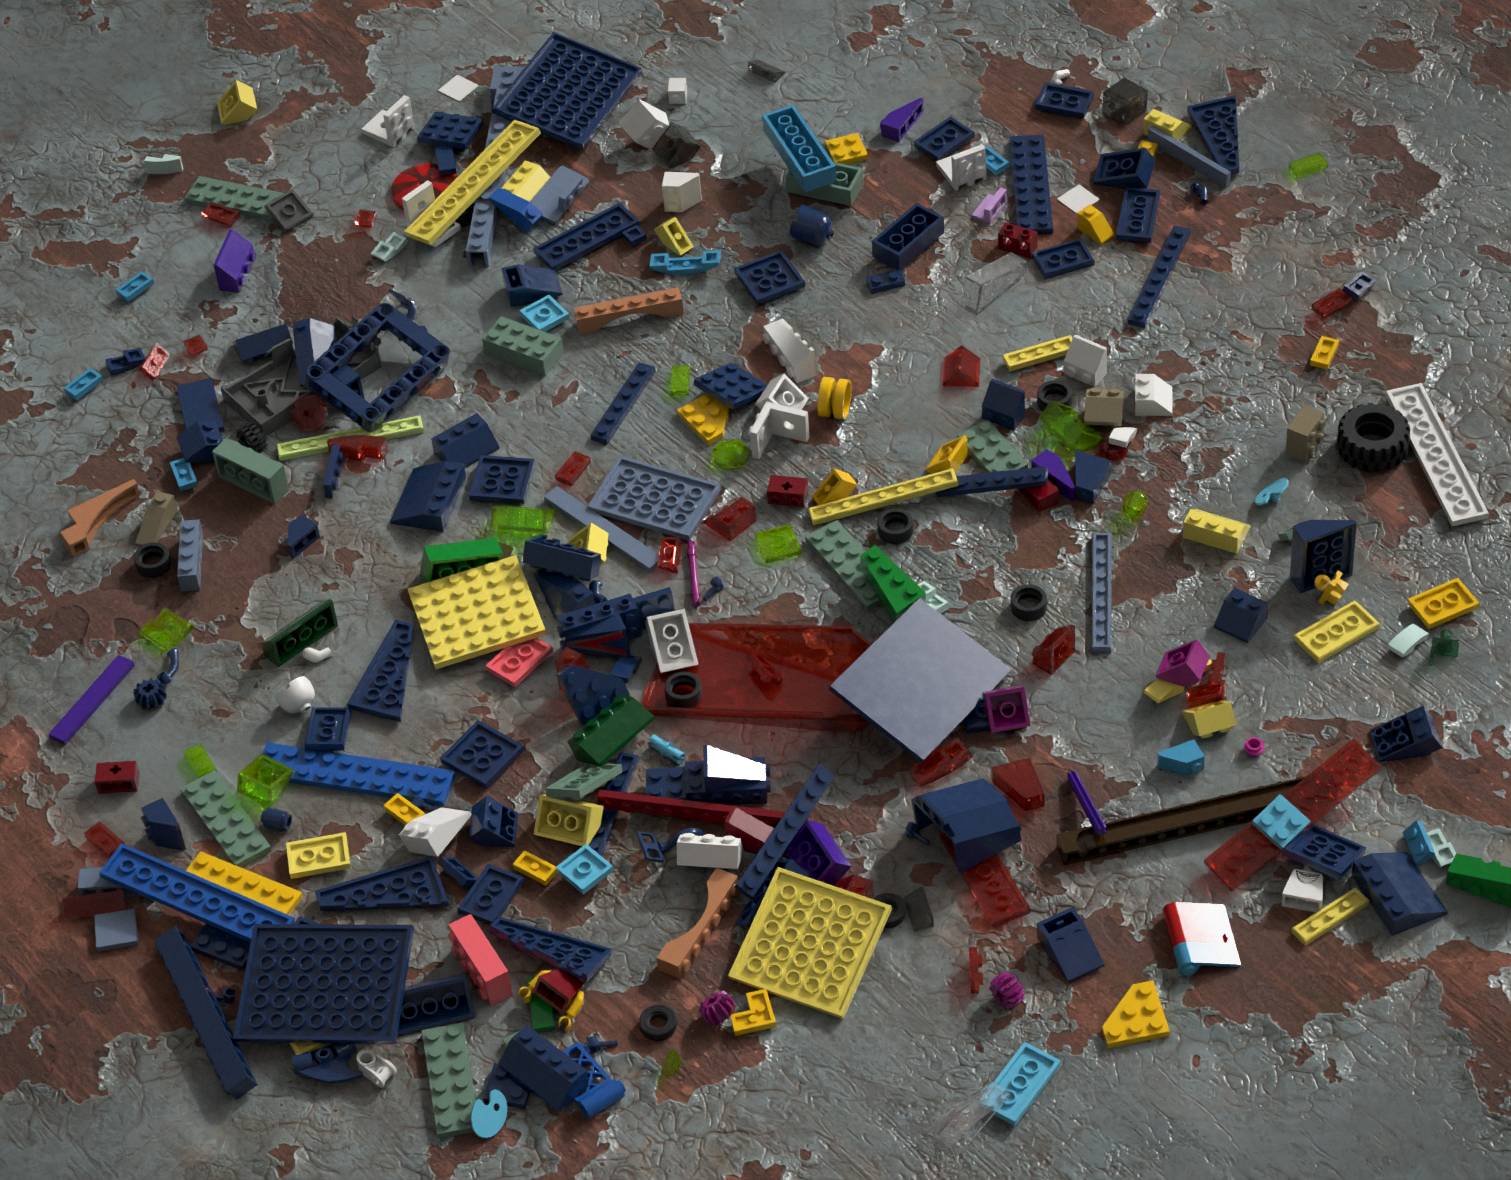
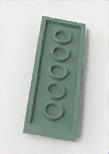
M199 176L186 195L185 202L187 204L275 221L264 207L267 203L284 193Z
M838 520L805 536L809 546L866 611L883 603L879 600L875 589L871 587L860 569V555L865 551Z
M215 770L180 788L182 795L233 865L243 867L272 851L269 843Z
M458 1023L422 1030L438 1139L472 1133L474 1131L471 1127L470 1115L476 1099L464 1024Z

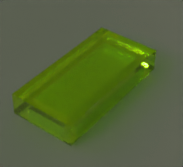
M1320 152L1289 162V169L1297 178L1328 167L1327 160Z
M672 365L671 396L689 395L690 365Z

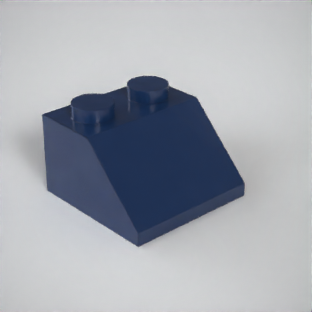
M991 379L982 403V419L1015 431L1025 417V391Z
M215 420L197 421L177 435L176 438L185 463L214 461L212 451L223 441Z
M1234 587L1222 604L1214 628L1248 643L1268 618V602Z
M163 798L141 807L143 816L140 818L146 828L144 831L148 840L152 839L155 845L181 851L186 849L179 823Z

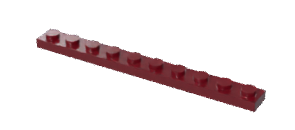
M599 790L598 805L604 806L603 809L627 813L634 812L645 815H659L725 824V820L732 808L731 805L606 790ZM733 806L772 828H775L785 813Z

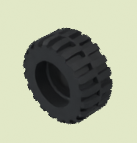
M1368 403L1367 405L1360 404L1357 408L1353 407L1348 410V413L1346 412L1339 421L1337 450L1341 458L1353 468L1357 467L1360 471L1367 470L1368 473H1374V471L1384 472L1386 469L1391 470L1395 468V465L1401 464L1408 454L1410 425L1406 417L1400 411H1395L1394 407H1387L1382 403L1378 405ZM1379 435L1386 439L1372 441L1364 439L1362 436Z

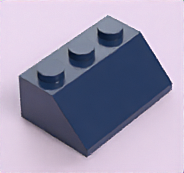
M285 323L234 340L232 343L240 361L245 360L246 363L255 361L256 356L262 355L264 358L272 355L266 352L289 338L292 341V338Z
M477 413L431 438L433 452L441 462L464 463L465 468L477 462L480 455H489L500 449L488 424Z

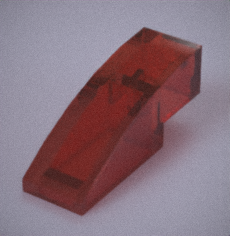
M350 435L331 438L327 441L329 454L331 453L332 445H340L344 458L361 462L366 457L383 461L388 452L387 440L384 437Z
M956 738L944 749H941L939 746L922 764H917L909 773L923 786L950 774L968 762L973 756L968 748Z

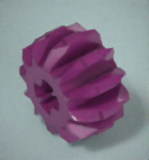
M1001 973L990 982L991 986L989 989L992 992L991 995L996 999V1002L1000 1003L1001 1007L1013 1008L1024 999L1025 991L1022 989L1023 985L1018 982V979L1014 978L1013 974Z
M717 991L715 994H711L710 997L705 998L706 1000L701 1003L699 1008L700 1015L709 1026H717L719 1023H724L726 1019H729L730 1015L734 1014L736 1005L731 996L725 991Z

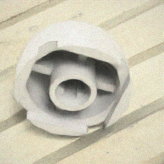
M305 676L289 682L290 687L286 690L282 688L275 697L279 706L288 713H305L311 708L315 691L311 682Z

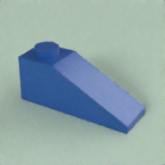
M500 187L488 197L490 202L526 234L538 223L543 215L531 202Z

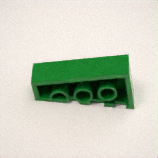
M1462 854L1455 855L1447 871V885L1511 908V867L1501 866V863L1497 861L1485 863L1482 858Z

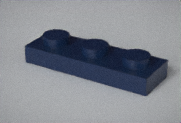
M332 445L323 483L326 498H333L335 490L338 489L337 479L341 476L340 465L344 463V453L341 452L340 445Z

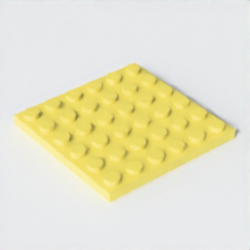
M517 555L408 588V593L435 669L547 635Z
M777 867L728 977L731 980L759 990L767 989V992L844 1019L892 907L891 905Z

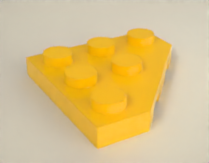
M706 393L677 409V415L709 446L724 437L730 408Z
M1153 980L1133 984L1104 1023L1102 1032L1107 1048L1170 1036V1030Z

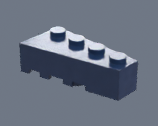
M541 534L525 541L522 563L529 564L531 568L542 567L546 568L548 572L555 573L558 571L567 577L578 576L580 580L591 581V579L599 576L601 554L585 548L575 549L573 544H560L559 539L552 538L550 540L547 539V535Z

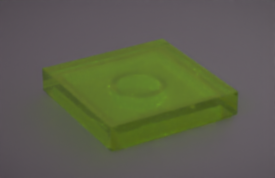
M791 523L755 533V539L766 564L802 554V549Z

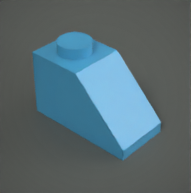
M1194 739L1158 752L1157 766L1160 769L1185 776L1198 773L1204 769L1205 756Z

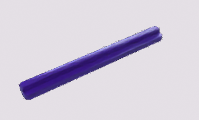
M1076 771L1068 772L1067 780L1097 835L1105 834L1106 826Z

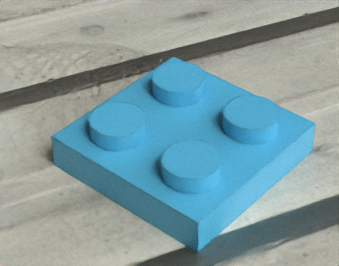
M550 295L520 310L522 318L533 328L544 332L570 319L569 313Z
M1279 794L1252 820L1251 824L1283 851L1311 821Z
M587 844L556 867V872L583 895L614 871L613 865Z

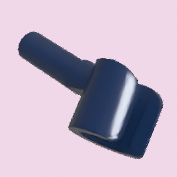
M716 576L711 580L712 588L703 597V600L707 601L713 593L723 590L724 585L719 577Z
M419 796L411 801L419 809L437 810V808L426 804L423 798Z
M909 822L906 826L905 835L908 838L915 837L924 844L929 845L930 841L917 832L918 825L914 822Z
M232 987L225 988L223 994L215 996L217 1001L224 1000L227 1004L233 1003L235 1000V989Z
M595 1036L587 1039L589 1043L587 1047L592 1053H597L604 1047L618 1046L617 1040L599 1042Z

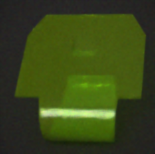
M673 1049L667 1055L664 1064L671 1077L682 1064L677 1051Z

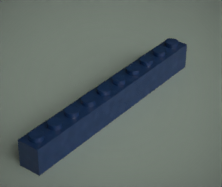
M174 926L155 939L158 946L156 949L157 953L164 959L165 963L163 965L168 973L172 975L170 980L179 990L177 994L186 1005L185 1011L187 1015L193 1019L192 1026L201 1036L199 1041L208 1051L206 1055L215 1066L214 1072L216 1076L223 1082L221 1085L223 1091L227 1095L231 1094L236 1099H239L258 1084L238 1043L233 1039L232 1030L186 935Z

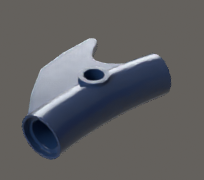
M333 1043L314 1051L292 1056L294 1073L313 1080L331 1084L363 1077L362 1071L347 1068L348 1061L353 1054L357 1053L355 1044Z

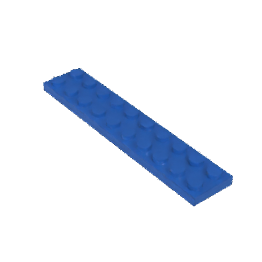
M268 742L254 772L256 778L392 798L398 793L408 801H412L419 796L427 804L440 806L445 805L455 778V770L328 751H308L301 747Z
M122 843L99 872L100 877L250 943L254 924L295 923V918Z

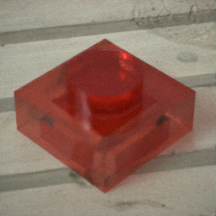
M360 209L355 219V226L372 228L377 218L376 211Z
M200 335L183 341L184 347L192 357L208 350L207 344Z

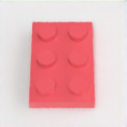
M538 638L506 647L486 665V671L516 688L554 652L553 647Z

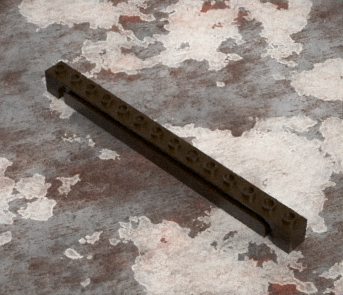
M1330 771L1318 772L1305 777H1297L1296 779L1280 781L1249 790H1241L1215 798L1202 799L1197 802L1181 804L1167 809L1164 808L1155 812L1143 813L1112 822H1104L1106 833L1097 835L1092 826L1056 834L1057 850L1063 865H1069L1252 822L1279 794L1298 810L1337 802L1338 787Z

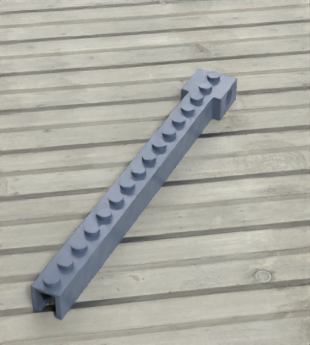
M494 67L490 86L492 104L495 105L525 67ZM492 113L485 149L513 121ZM507 168L475 200L466 248L468 267H474L476 253L484 254V267H489L499 209L488 200V197L499 187H503Z

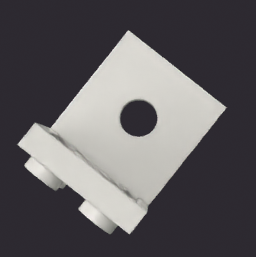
M404 95L389 110L385 111L382 109L362 128V134L395 147V142L398 139L403 140L409 129H415L410 97Z
M981 144L936 161V167L955 191L959 190V186L965 183L967 186L973 185L976 179L982 178L984 181L986 180V148Z
M428 180L402 198L407 228L435 201L433 185ZM454 221L432 246L437 247L460 231V224Z
M766 402L762 411L757 414L754 425L749 429L748 436L751 439L750 450H752V458L760 459L772 434L807 442L810 438L808 411Z

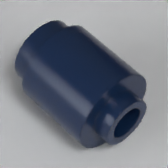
M268 807L261 814V822L267 828L280 831L288 830L292 823V815L288 814L287 811Z

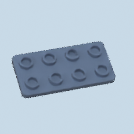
M560 166L530 202L543 213L541 218L551 223H556L589 184V179L564 166Z

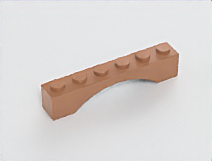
M679 287L574 308L579 335L597 332L609 322L631 314H655L665 318L684 315Z
M719 868L714 870L706 882L708 891L706 910L697 924L686 934L665 944L657 956L659 971L680 979L684 972L689 970L691 961L699 955L704 941H708L714 926H718L721 915L729 909L733 897L738 895L739 890L734 887L738 882L737 875Z

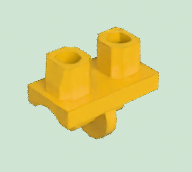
M1337 571L1332 580L1326 575L1316 577L1314 581L1315 587L1320 591H1324L1318 601L1323 605L1327 600L1333 605L1337 604L1349 585L1340 579L1343 573Z

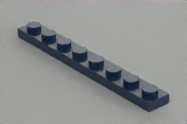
M1173 226L1128 318L1129 325L1141 328L1146 327L1190 237L1191 229Z
M818 764L734 886L749 899L760 888L834 779L835 775L821 764Z

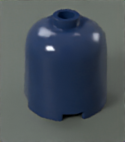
M800 206L796 212L798 214L796 222L792 221L789 234L794 239L814 246H822L828 239L831 240L834 235L832 219L811 207Z

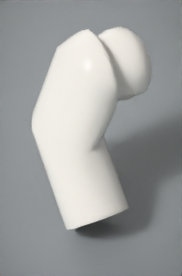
M1069 70L1055 71L1050 83L1062 84L1061 79L1070 76Z
M308 647L302 652L305 659L314 663L332 656L331 650L328 647L321 651Z

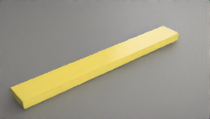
M952 468L808 508L813 526L956 487L958 486V481Z

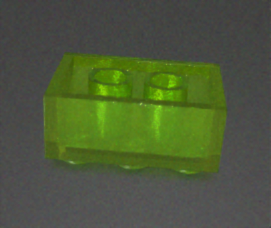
M1051 400L1039 416V419L1044 423L1043 427L1052 431L1054 438L1065 444L1064 448L1071 453L1076 452V450L1085 453L1105 441L1091 425H1084V418L1072 407Z
M509 505L492 506L491 529H496L497 533H507V530H514V534L519 535L533 532V536L549 533L555 509Z

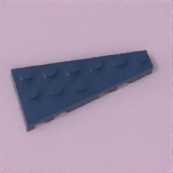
M1236 95L1187 106V113L1214 162L1230 171L1231 175L1238 174L1239 154Z
M432 856L315 891L321 911L449 906Z
M498 917L490 925L489 933L586 983L610 958L612 951L608 947Z

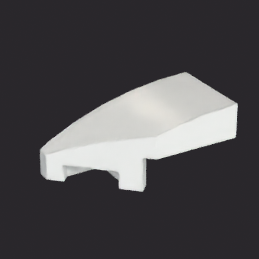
M1114 428L1109 436L1108 443L1126 448L1128 443L1134 439L1137 428Z

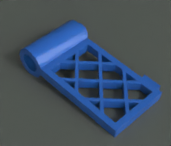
M576 1042L562 1052L570 1057L572 1053L578 1050L581 1054L580 1059H571L581 1066H592V1070L587 1071L589 1086L586 1088V1092L573 1099L582 1114L587 1119H590L624 1098L626 1089L620 1080L611 1079L589 1055L591 1050L584 1043L580 1045ZM594 1077L604 1079L600 1084L592 1083Z

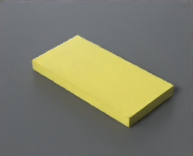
M1354 600L1294 635L1293 640L1319 664L1378 630L1380 623Z

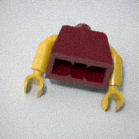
M561 969L541 971L528 983V987H521L519 989V998L527 994L524 997V1003H528L532 999L531 992L533 991V993L560 1013H566V1016L559 1019L558 1028L562 1023H566L568 1025L565 1028V1032H568L571 1028V1019L575 1018L583 1005L584 993L582 989L584 984L583 980Z

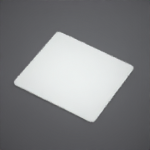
M456 75L438 91L461 101L479 85Z
M1077 185L1057 198L1075 213L1089 204L1092 205L1099 201V198L1081 185Z

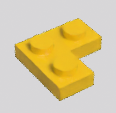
M767 989L746 993L750 1010L730 1015L735 1036L776 1027Z

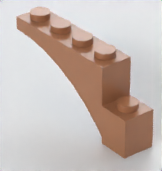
M134 479L67 510L73 526L61 531L60 534L63 544L73 558L90 550L89 545L94 535L113 513L140 496L137 482Z

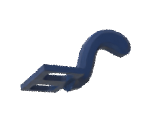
M389 289L388 292L401 304L408 306L407 317L414 322L417 312L416 303L411 298H406L404 295ZM420 326L428 332V329L425 326Z
M687 828L673 835L668 841L661 843L657 842L654 833L636 832L645 859L662 863L664 862L662 853L669 851L677 845L680 835L693 833L695 836H703L704 834L701 829ZM642 835L649 836L653 843L645 842ZM648 851L656 852L658 858L650 857Z

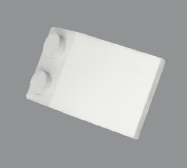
M685 609L646 618L645 624L660 674L698 665Z
M439 808L411 820L405 825L399 836L409 852L438 857L472 814L469 811Z

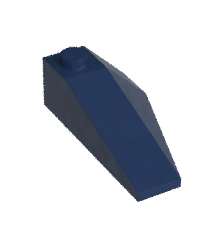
M312 318L293 323V336L301 387H304L302 384L305 382L307 368L326 352L335 341L334 325Z
M541 568L534 573L535 579L551 609V613L557 621V616L595 604L593 592L575 578L564 576L562 572L558 571L555 573L548 572L546 568Z
M779 859L753 896V900L745 905L736 924L738 926H748L753 922L777 867L806 877L808 874L792 859Z

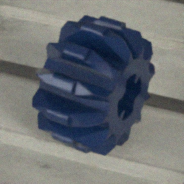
M152 678L149 681L143 679L142 684L137 683L133 692L135 703L140 705L142 710L147 708L150 711L153 707L158 709V705H164V700L167 699L166 687L159 679L154 681Z

